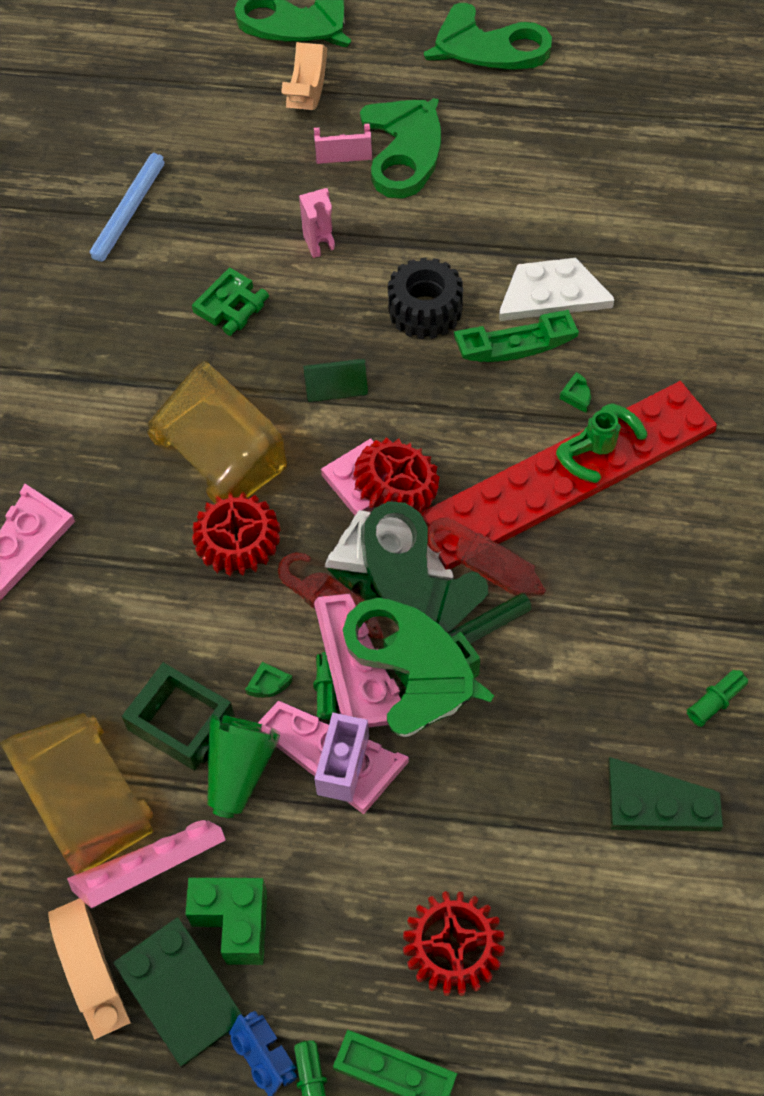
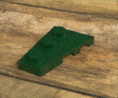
M609 757L611 830L721 831L723 823L720 792Z

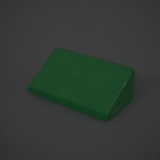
M365 359L303 366L308 402L365 396L368 394Z

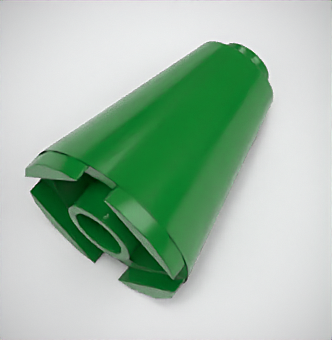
M212 715L209 726L207 805L213 808V814L224 818H233L234 813L240 814L243 812L279 742L281 732L271 728L270 734L260 731L262 727L260 723L224 715L221 722L217 715Z

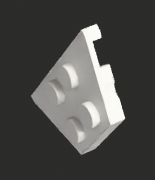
M576 258L518 264L500 308L499 319L500 321L540 317L542 314L563 310L575 313L613 308L614 297Z
M362 510L357 512L350 526L341 536L339 543L333 552L329 554L325 567L367 573L360 538L361 526L370 512ZM389 517L382 519L377 525L376 536L378 542L385 550L400 554L410 549L413 536L405 522L398 518ZM428 531V575L431 578L436 577V579L452 580L453 573L450 569L445 570L439 559V553L441 552L436 543L430 539Z

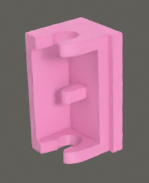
M364 124V134H343L320 137V128H314L317 164L372 160L370 124Z
M327 188L300 195L303 236L312 257H320V246L318 245L320 242H327L330 250H334L335 247L334 238L331 234L332 206L329 199V191Z

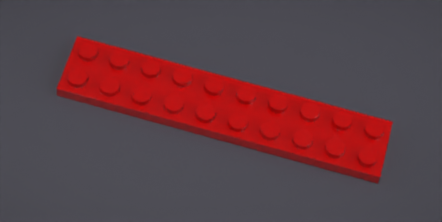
M679 381L626 408L634 413L643 423L648 434L646 439H637L631 427L618 418L621 428L617 445L612 452L596 454L588 451L573 456V460L587 469L598 471L601 475L599 482H589L571 474L556 456L558 447L562 443L580 435L584 431L582 430L430 507L420 514L428 527L430 539L436 543L441 552L439 553V559L445 570L452 569L714 433L717 424L685 385Z

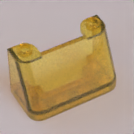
M206 361L192 369L148 422L149 430H147V434L157 446L162 444L164 447L172 444L206 478L208 485L206 493L215 504L217 496L225 500L228 499L229 492L234 495V498H238L242 492L249 497L287 468L284 443L277 428Z
M85 713L14 734L0 742L53 840L75 875L100 865L154 832L148 821L154 817L144 798L137 802L99 738L104 733L94 715L87 718Z

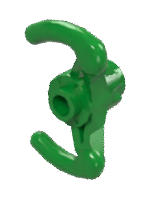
M610 403L603 406L592 418H589L588 426L580 435L562 443L556 451V456L571 474L582 480L597 483L601 479L600 473L578 464L573 460V456L588 451L596 454L612 452L617 445L621 428L618 418L631 427L639 440L647 438V431L634 413L625 407Z

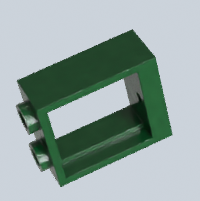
M163 662L121 717L128 731L195 771L200 763H205L209 759V726L212 715H217L221 722L223 715L231 717L235 715L230 701ZM176 687L214 709V712L189 746L184 745L149 723Z

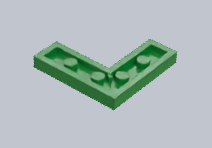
M348 1029L333 1065V1070L396 1096H450L457 1078V1073Z

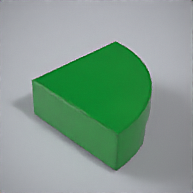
M576 372L560 392V400L585 413L590 406L591 393L586 379Z
M262 662L245 691L247 695L253 697H271L284 691L292 683L293 678L292 675Z

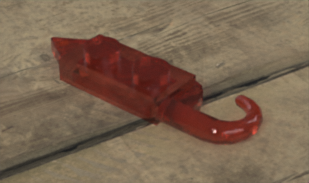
M439 518L428 526L427 545L433 552H440V548L434 541L435 533L439 530H446L460 538L456 546V555L461 564L479 573L514 596L520 593L543 595L546 592L534 571L536 566L481 533L477 534L450 518Z
M295 552L288 554L279 563L278 575L283 584L302 597L304 602L314 609V602L317 597L350 594L356 606L364 601L327 573H314L307 576L303 581L290 573L289 567L294 561H311V557L305 553ZM376 617L364 622L369 630L368 637L383 638V632Z

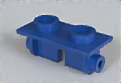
M256 1011L249 1013L244 1018L242 1014L239 1015L229 1032L235 1051L239 1055H243L248 1062L256 1085L264 1089L268 1096H274L281 1084L285 1087L297 1079L294 1072L297 1068L282 1045L272 1051L268 1050L267 1046L276 1042L277 1037L263 1015L259 1016Z

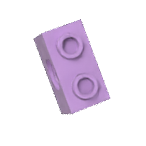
M332 713L314 779L317 795L347 802L353 801L369 739L368 720Z

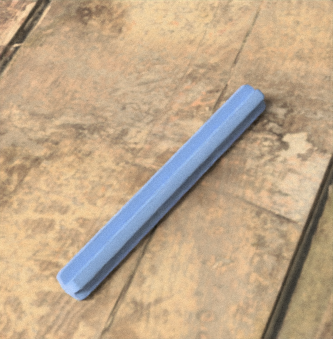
M150 154L90 250L92 259L100 262L106 259L164 166L162 155Z

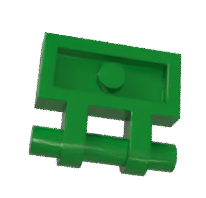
M229 267L192 304L193 313L214 326H217L223 319L227 320L228 322L222 329L228 336H231L236 330H241L247 324V319L253 313H258L264 307V302L269 298V294L264 289H260L256 294L250 292L253 289L252 280ZM240 301L245 304L239 311L233 309Z

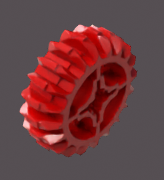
M387 437L382 442L375 440L373 444L366 446L362 450L360 457H357L354 464L355 468L352 478L355 481L354 490L361 492L360 500L370 501L369 509L390 501L406 503L421 513L430 507L438 493L437 489L440 476L437 475L438 466L431 464V456L422 455V448L417 450L412 448L411 442L405 445L398 438L392 443Z
M229 492L228 499L225 500L217 496L216 504L213 505L206 502V512H198V521L193 522L192 528L194 533L192 541L196 546V554L199 558L203 559V563L207 567L213 565V569L217 573L225 568L226 574L229 577L234 570H239V573L244 576L245 569L251 568V570L256 572L258 569L257 563L267 565L269 561L268 556H275L276 546L280 543L279 532L281 530L280 524L277 522L276 513L274 510H270L269 504L266 501L259 503V498L256 494L250 499H247V495L244 492L238 498H234V495ZM235 527L238 528V541L235 540L234 536Z
M446 891L442 893V903H438L434 896H430L428 898L430 909L428 910L425 906L419 904L416 907V912L420 918L410 916L407 924L413 930L403 932V939L410 943L403 947V954L414 956L407 962L409 970L421 968L416 975V980L422 982L430 977L429 990L431 991L436 990L439 983L444 984L443 994L445 996L450 995L451 986H457L458 994L464 996L466 992L465 984L467 983L470 984L475 992L480 990V982L477 977L489 983L492 980V974L489 969L499 970L501 962L496 957L504 955L505 947L498 944V942L504 940V932L494 930L499 925V918L497 916L487 918L491 909L489 905H484L478 910V898L476 896H473L469 903H465L464 893L461 891L457 893L456 901H450V895ZM456 917L470 921L480 932L476 933L475 929L468 930L462 928L458 924ZM444 918L443 931L440 934L431 936V940L422 941L428 928L436 921ZM450 928L452 929L453 937L459 943L457 959L455 958L454 949L448 943ZM485 945L481 958L471 967L464 969V955L470 951H475L476 946ZM432 953L433 957L446 958L450 963L452 971L438 967L426 954Z

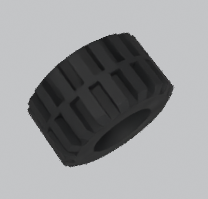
M427 257L420 258V261L412 259L408 261V265L401 264L398 266V272L393 271L390 276L391 280L388 281V311L392 324L396 323V328L400 332L405 330V335L409 337L417 335V339H424V336H430V339L437 338V334L444 336L448 333V328L454 329L457 326V321H460L463 311V281L459 277L458 271L451 269V265L447 262L442 264L439 263L440 259L433 258L431 261L427 260ZM423 296H428V297H433V298H435V299H432V300H419V299H416V298H418V297H423Z

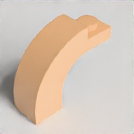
M296 42L295 63L291 82H282L281 94L287 96L286 108L315 110L317 108L326 68L327 47L324 45Z
M79 898L48 912L52 936L63 970L80 1012H83L94 1040L130 1024L129 1014L109 970L100 944L98 929L87 904Z

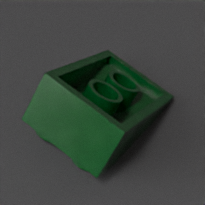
M178 917L113 962L181 1068L227 1035L237 1017L241 1015L238 1007Z

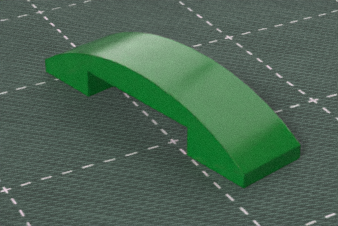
M569 310L540 315L539 323L486 333L483 326L454 331V337L462 358L478 362L509 361L536 355L565 344L578 337L579 334Z

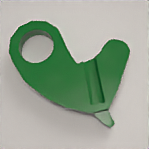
M238 0L234 9L239 29L246 34L259 38L290 42L322 39L341 47H348L351 43V39L342 32L345 24L344 0H315L314 5L303 9L294 6L286 0ZM256 8H269L275 11L273 15L264 19H254L247 16L250 11Z
M433 98L429 102L426 100H404L365 105L361 109L360 120L363 126L364 124H370L371 130L380 129L395 137L390 145L375 157L372 162L371 181L379 193L388 198L399 199L415 195L424 187L434 172L441 147V126L436 112L439 99ZM401 164L409 166L415 172L413 176L404 181L389 180L383 175V172L388 167Z

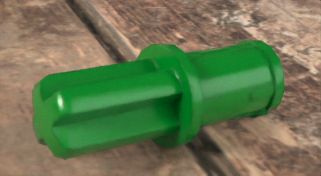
M322 652V655L317 654L316 656L317 676L313 683V689L317 691V717L321 720H331L332 713H336V693L326 652Z
M732 670L715 686H708L706 694L687 709V715L691 721L697 726L702 727L720 709H727L729 701L748 684V679L740 670Z
M309 1040L296 1044L294 1049L300 1080L296 1084L297 1089H301L302 1096H326L324 1084L327 1083V1077L322 1076L317 1043Z

